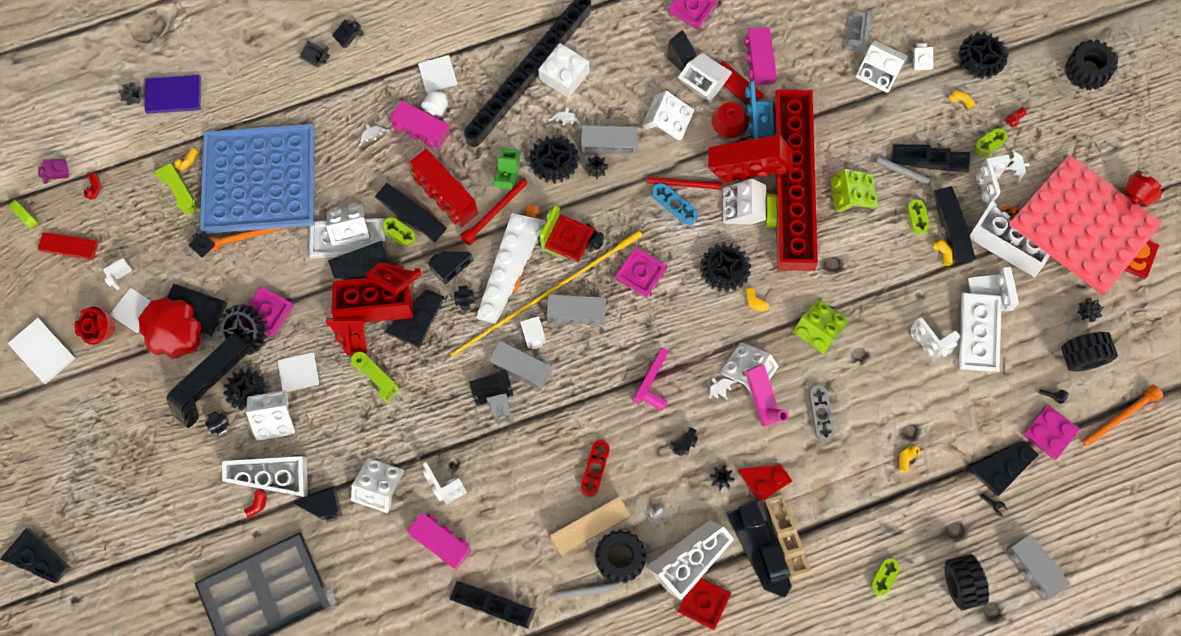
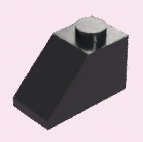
M683 30L669 40L667 57L682 72L686 65L696 58V52Z
M442 251L440 254H435L428 264L430 270L446 285L473 262V257L470 252Z
M334 489L294 500L295 505L323 521L326 520V522L335 521L338 519L337 516L342 515L338 495Z

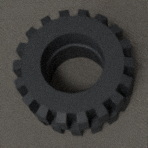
M1089 39L1087 42H1081L1075 47L1065 64V68H1067L1065 72L1069 75V81L1073 80V85H1079L1080 89L1085 87L1087 90H1092V88L1097 90L1100 86L1103 87L1118 67V59L1115 58L1117 54L1112 52L1113 48L1106 46L1107 43L1105 42L1100 43V40L1093 42L1092 39ZM1087 60L1095 63L1098 69L1088 67L1084 61Z
M1109 332L1085 334L1073 338L1061 346L1069 371L1074 372L1101 367L1118 357Z
M618 529V532L613 530L610 534H605L603 539L598 542L595 551L597 568L607 580H612L618 584L619 582L624 584L630 580H635L642 573L646 562L644 543L638 539L636 534L633 535L628 530L624 532L623 529ZM616 546H626L632 551L633 560L629 566L617 568L610 563L609 552Z
M968 554L946 560L944 568L945 579L951 598L956 606L963 611L987 605L989 602V586L983 567L973 554Z

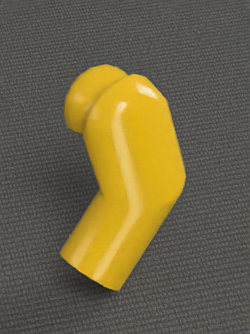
M954 90L949 95V99L953 103L959 99L969 110L976 106L973 99L965 92Z
M190 148L183 161L180 159L175 161L174 168L179 169V171L186 170L193 164L198 155V150Z
M939 239L934 241L933 249L935 251L940 250L943 253V265H953L952 248L945 240Z
M754 288L745 290L750 308L759 312L768 310V302L757 298Z
M910 445L900 452L899 471L909 472V461L920 454L918 446Z

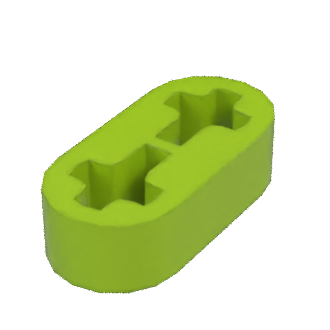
M997 128L980 138L974 147L976 154L985 157L1002 147L1008 139L1007 132L1004 129ZM996 136H997V137H999V136L1002 137L1001 140H1000V139H997L996 141H993ZM989 144V146L987 147V149H985V148L981 149V148H980L981 145H982V146H985V145Z
M766 193V228H776L777 196L775 193Z
M915 199L909 203L907 214L912 232L916 235H924L930 227V222L925 204L921 200ZM914 205L916 206V208H920L918 211V215L915 209L912 210ZM919 221L921 225H924L923 229L917 227Z
M13 200L8 205L31 230L39 224L17 200Z
M393 217L384 220L382 230L385 235L404 247H409L414 243L415 233L412 229ZM394 224V229H387L388 225ZM407 234L410 235L409 239H407L406 241L403 240L404 236H406Z
M886 559L881 563L870 585L875 595L883 596L891 589L900 570L896 560ZM891 563L893 565L892 568L895 571H891L888 574V576H886L885 573L887 571V568L885 567V565L888 566ZM882 579H885V582L883 584L885 589L878 591V586L876 585V583H879L882 581Z

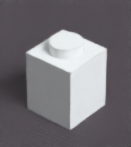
M539 316L520 322L527 348L537 349L546 343Z

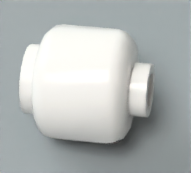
M440 91L429 92L421 103L423 112L435 118H440L448 106L447 97Z

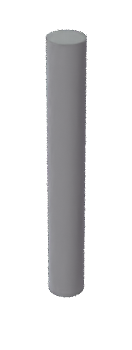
M879 157L876 162L881 166L926 185L930 182L931 178L882 157Z
M615 582L556 591V596L558 600L617 590V585Z

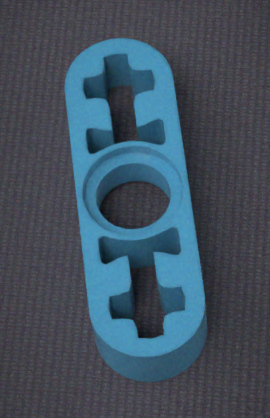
M663 183L654 186L652 196L656 202L686 225H692L697 221L698 212L691 204ZM664 190V195H657L658 191ZM673 200L679 201L680 206L678 208H672L670 206V202ZM686 213H687V214L693 213L692 218L689 217V218L687 219V218H686Z

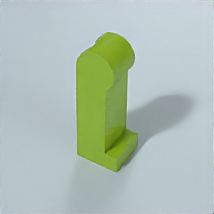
M169 163L156 170L157 178L162 184L167 182L177 199V207L181 212L186 215L194 213L196 203L173 165Z
M356 352L351 357L353 367L358 372H363L380 389L377 394L386 403L399 391L397 385L365 353Z

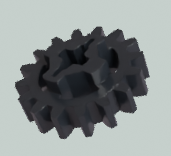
M249 368L246 373L243 369H240V374L233 372V378L227 377L229 384H224L227 391L223 392V394L228 397L226 401L229 404L231 403L234 409L238 406L240 411L247 407V397L266 394L263 389L267 385L262 383L265 379L259 376L257 371L252 374V370ZM252 380L256 381L257 387L253 386ZM233 392L238 394V400L235 399Z

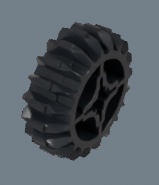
M984 31L981 35L977 32L975 35L971 34L968 38L964 39L959 48L958 58H960L959 64H963L962 70H968L967 75L973 73L974 78L979 75L982 80L985 76L988 79L992 75L996 77L999 72L1003 71L1004 66L1008 62L1009 53H1007V47L1003 46L1004 41H998L999 36L994 38L992 33L986 35Z
M546 135L545 141L539 139V144H534V149L530 151V167L534 169L533 173L538 175L540 180L545 178L546 183L550 179L554 184L558 179L562 183L564 177L569 180V174L574 175V169L578 168V150L575 149L574 143L570 144L569 139L563 141L562 135L559 139H556L555 135L552 136V139H549ZM548 150L547 155L540 159L542 154ZM552 155L554 158H556L557 164L555 163V160L552 159ZM568 160L567 164L560 168V165Z
M725 242L722 243V247L718 244H715V249L710 247L708 249L709 253L705 252L703 255L705 259H701L700 262L702 264L700 271L703 272L701 277L707 278L705 280L706 285L712 283L711 289L717 286L718 292H721L722 288H724L726 293L729 292V288L734 292L737 289L736 286L742 288L743 282L747 283V277L751 274V271H749L751 264L748 263L750 258L744 257L746 252H739L740 246L733 248V243H730L729 247H726ZM718 257L719 264L715 265V268L711 269V262ZM737 267H740V274L733 278L732 271L736 270Z
M233 305L225 310L226 313L221 315L223 320L217 322L221 325V328L217 329V331L221 332L218 338L225 341L230 335L237 333L251 344L248 355L259 351L261 346L266 344L264 340L268 336L265 332L269 329L265 328L264 324H267L268 321L262 320L264 314H258L259 309H253V305Z

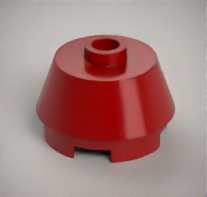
M727 102L713 112L711 122L715 132L724 136V138L732 139L745 131L748 125V117L739 104Z
M1137 170L1133 175L1129 176L1124 193L1132 203L1147 207L1161 199V195L1165 190H1160L1162 185L1154 178L1142 176V171Z
M95 306L80 311L82 314L79 320L75 321L74 328L76 335L80 336L85 343L96 345L113 335L115 321L111 314Z

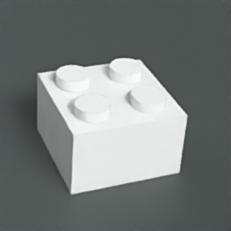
M559 43L538 69L539 79L569 98L590 72L589 61Z

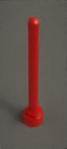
M521 179L472 229L464 230L460 234V238L467 245L471 246L476 241V234L527 185V180Z

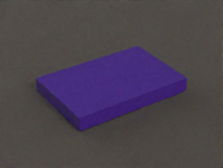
M200 75L147 78L145 80L146 114L201 110Z

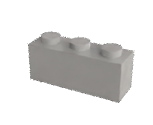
M596 124L582 125V153L637 155L638 127H633L632 125L615 126L612 124L597 126Z
M548 295L547 320L551 324L562 325V323H570L572 326L588 324L591 327L605 325L606 298Z
M499 341L489 359L490 366L502 372L507 371L511 377L539 391H542L552 372L548 361L541 358L538 360L532 357L533 355L526 350L520 351L516 349L514 344L508 341L505 343Z
M1031 533L1006 550L1009 553V559L1020 567L1022 576L1034 585L1036 594L1040 598H1044L1045 601L1053 598L1070 585L1069 581Z

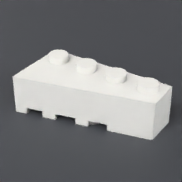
M991 201L971 232L970 239L1024 272L1036 277L1050 255L1010 226V216L1005 211L1002 213L996 207L997 204Z
M300 456L222 461V481L307 497V458Z
M709 520L646 566V568L670 594L681 600L732 543L734 538L723 526Z

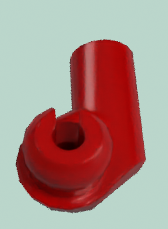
M1021 107L1012 112L1006 118V123L1011 127H1016L1019 124V119L1027 115L1026 110Z
M96 173L88 176L91 187L83 192L84 197L89 200L97 198L102 189Z
M257 489L254 492L253 505L244 509L248 518L265 508L267 495L264 490Z

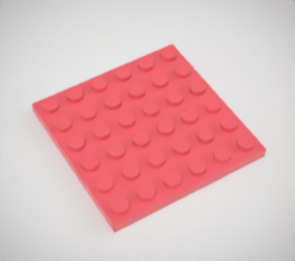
M1070 154L1009 223L1010 226L1103 296L1162 224L1161 221L1139 205L1132 203L1127 196Z

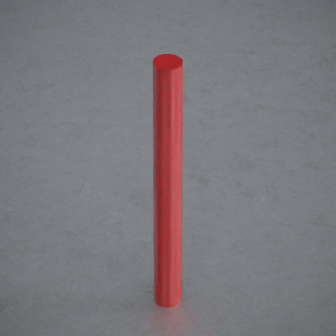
M649 176L647 179V184L655 185L663 183L667 186L721 190L722 186L721 182Z

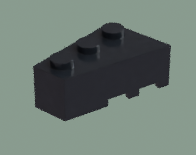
M382 240L328 260L335 279L367 278V272L379 262L393 265L386 243Z

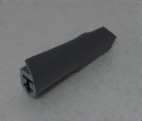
M754 502L741 506L737 510L727 512V516L764 590L785 598L792 585L764 502Z

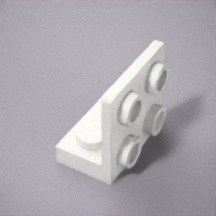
M664 91L655 95L642 126L647 130L659 127L680 141L684 136L694 109L668 91Z
M1009 155L986 159L976 174V181L982 189L981 197L986 202L987 207L991 201L995 202L1000 194L997 179L1000 178L1011 162Z
M353 203L348 205V207L341 209L336 207L327 212L326 227L332 246L369 238L363 204Z
M1011 267L1003 268L997 275L972 277L967 280L970 293L1002 295L1001 312L1013 311L1019 304Z
M741 342L720 372L722 375L744 384L750 391L744 371L759 364H764L770 380L779 366L771 354Z
M287 390L247 397L246 414L257 441L295 434V429L288 412Z
M368 458L352 484L351 501L388 513L391 508L392 494L401 480L404 470Z
M427 462L422 463L425 467L422 472L430 485L434 483L435 486L431 488L439 501L444 500L447 505L467 493L459 478L447 481L444 487L441 488Z

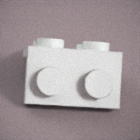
M922 317L917 318L910 329L913 339L920 342L924 353L931 357L933 361L941 355L943 357L949 355L953 348L958 345L956 342L961 337L955 330L942 340H939Z

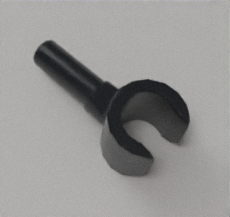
M1042 389L1038 393L1053 398L1059 404L1064 403L1069 396V393L1062 389L1057 394Z
M981 494L980 498L988 502L998 516L1003 517V514L998 511L1000 508H1005L1008 511L1004 502L993 501L985 494Z

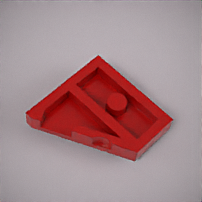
M379 262L367 272L369 280L394 295L399 294L421 276L419 268H415L414 271L404 270V266L390 265Z
M364 317L326 319V325L331 327L335 333L334 337L341 343L347 355H353L356 352H363L367 355Z
M782 465L742 468L738 470V474L757 502L764 501L792 483V479Z

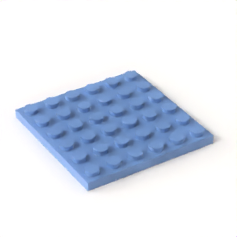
M314 124L204 132L201 232L206 234L314 226Z

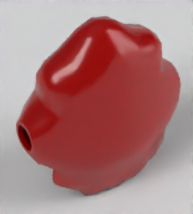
M167 297L151 300L138 317L139 333L144 336L145 346L153 354H166L171 359H179L184 355L193 354L199 349L202 327L201 323L195 319L193 306L183 300L174 301Z

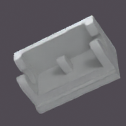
M853 11V16H849L844 50L864 53L868 40L871 12Z
M506 393L487 398L495 422L500 425L499 416L505 415L508 425L513 424Z

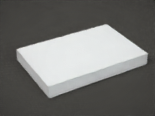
M39 318L8 343L44 384H47L75 359L70 351Z

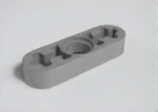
M817 385L811 389L809 400L816 438L820 442L826 443L834 436V426L828 392L825 387ZM816 391H819L820 394H823V396L820 398L821 404L817 405L818 397L814 396ZM818 409H824L827 412L825 419L817 417L816 411ZM823 423H826L825 430L830 432L827 438L824 437V434H820L823 430Z

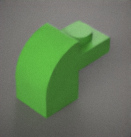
M502 147L498 157V171L494 178L493 187L512 190L518 177L520 150Z

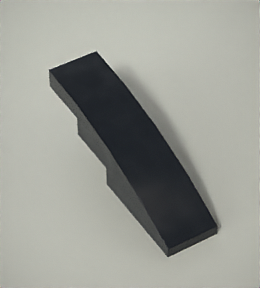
M893 144L891 161L901 165L924 169L969 172L971 154L970 152H951V148H931V145Z
M388 183L375 195L377 200L402 221L405 220L418 232H422L433 243L447 229L431 214Z
M949 186L934 190L933 193L941 227L945 229L948 245H951L955 264L976 259L967 225L953 187Z
M456 581L449 599L525 629H529L535 613L533 608L460 581Z

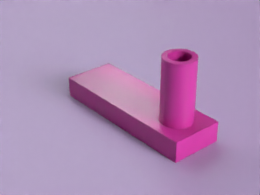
M662 348L658 352L633 397V402L639 404L643 400L661 411L665 408L668 401L648 389L669 353L666 349Z
M759 364L744 371L761 426L766 427L777 421L785 422L789 416L788 412L778 409L765 365Z

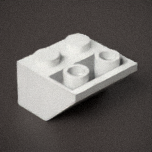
M875 40L871 44L856 78L888 93L908 56Z
M702 53L686 65L678 79L683 85L711 103L732 72Z
M749 179L723 188V223L755 224L766 220L765 184Z

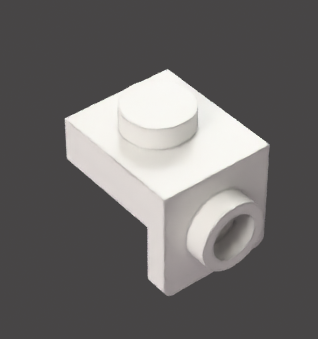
M927 43L916 44V47H911V51H913V70L933 69V47L927 46Z
M124 258L115 260L110 266L103 269L106 274L104 279L109 287L113 286L116 290H119L120 286L117 279L133 270Z

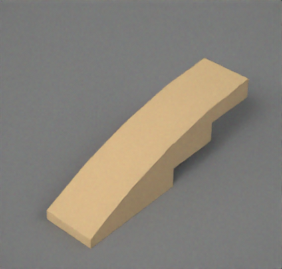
M784 495L765 499L764 502L791 580L811 575V569L805 557L796 524Z

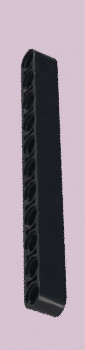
M574 0L467 125L464 135L469 146L477 147L484 141L538 77V69L559 43L565 45L591 13V0ZM506 94L511 95L510 97H503ZM493 108H500L497 111L492 110ZM482 121H488L487 124H481ZM472 134H476V135H477V136L474 137V138L469 137V136L472 135Z

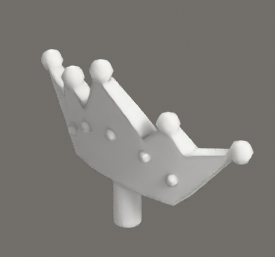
M568 107L565 108V112H558L549 119V121L556 119V122L561 120L563 126L568 121L571 124L576 122L578 125H581L573 113H568Z
M366 124L367 130L362 132L359 145H362L364 140L368 142V138L377 140V133L381 135L382 131L388 132L389 130L377 125L370 128L369 124Z
M1011 150L1014 157L1010 158V161H1013V163L1006 167V170L1016 171L1013 175H1017L1019 177L1018 181L1021 182L1022 177L1026 173L1025 166L1030 164L1029 162L1024 163L1023 156Z
M713 378L712 382L714 385L710 386L709 398H712L711 396L713 395L718 398L719 394L727 400L726 389L731 390L730 385L737 383V381L723 378L717 382Z

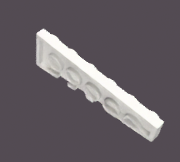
M514 213L511 214L476 316L478 320L496 324L509 296L515 288L514 285L518 277L522 275L523 268L532 255V250L540 240L539 230L542 225H546V221Z

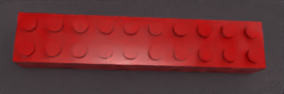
M776 89L773 99L775 135H780L793 149V170L786 171L784 174L775 173V194L777 196V270L815 271L818 264L813 90Z

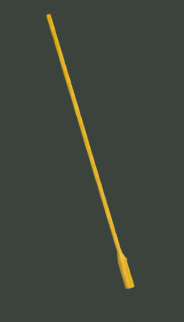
M638 230L621 242L619 241L617 246L450 353L451 357L618 250H624L625 247L643 236L642 233Z

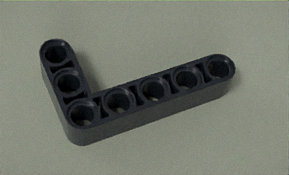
M233 333L168 393L166 400L172 416L186 428L192 427L199 418L195 403L247 355L251 349V344L237 333Z

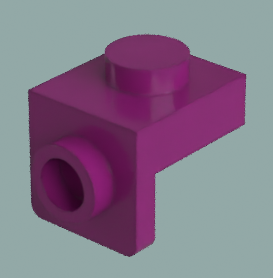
M43 159L41 167H38L39 178H42L43 184H47L49 179H68L69 170L66 159Z

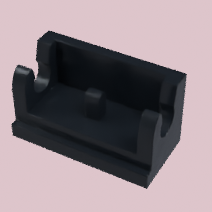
M507 371L469 381L476 406L487 404V398L505 393L507 398L514 396Z

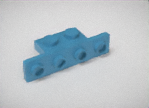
M750 81L749 87H746V98H749L747 116H750L751 122H748V133H751L752 139L775 136L772 101L756 102L754 81Z

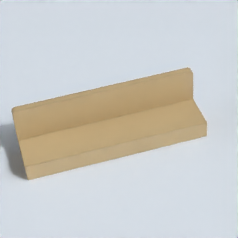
M619 496L551 534L550 537L560 556H563L631 516L622 502V497Z

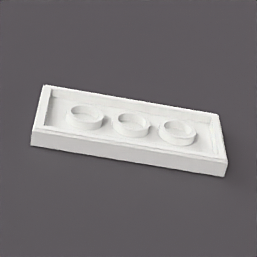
M385 218L365 219L369 238L332 246L326 221H314V226H310V258L338 257L381 240L385 242V234L382 230Z
M961 294L959 370L999 372L1002 295Z

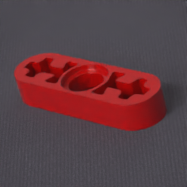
M604 440L596 441L590 452L581 483L582 493L587 497H593L598 493L610 453L609 444ZM600 445H603L606 452L601 453L600 459H604L603 462L599 459H592L593 456L597 458L598 450L596 447L599 448ZM593 463H598L601 466L599 473L595 474L590 471V466ZM590 477L599 478L598 481L596 479H594L593 481V487H595V490L591 489V491L588 492L587 488L584 486L589 485L591 480Z

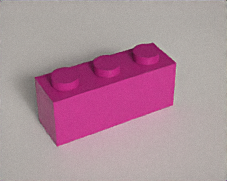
M770 27L748 29L747 36H744L745 47H748L749 51L746 53L747 63H750L751 66L749 68V79L754 81L755 86L775 84L777 74Z
M402 100L390 117L395 130L408 133L412 139H419L430 148L440 149L450 134V128L447 123Z
M421 513L407 533L457 571L471 552L470 548H468L469 543L461 537L456 539L452 536L454 532L447 526L440 527L436 524L438 520L428 513L426 516Z

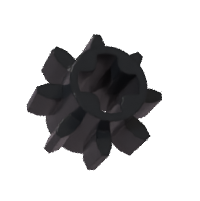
M134 82L129 83V85L123 84V89L118 92L121 95V101H127V105L139 104V99L144 96L141 92V87H135Z
M597 155L592 159L588 158L589 164L585 165V170H589L588 176H594L596 179L601 175L605 176V170L608 169V164H604L605 158L601 159Z
M467 285L458 286L459 290L454 292L455 305H460L461 310L471 309L470 304L475 303L473 289L468 290Z
M1087 298L1085 302L1079 303L1081 307L1077 313H1080L1082 320L1089 318L1090 322H1094L1096 318L1102 317L1101 311L1104 307L1099 304V299L1092 302L1091 298Z
M214 411L207 415L209 420L205 424L211 434L217 433L221 436L228 432L226 428L230 425V422L224 412L219 414L217 411Z
M725 465L719 470L715 467L714 472L716 474H710L709 478L714 479L711 486H718L719 491H721L722 487L730 489L728 482H734L735 480L730 477L732 470L727 471ZM719 475L721 477L724 475L726 476L725 482L723 480H718Z

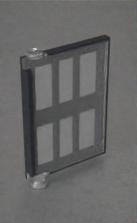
M301 532L194 583L215 636H273L338 603L332 586L330 584L324 586Z

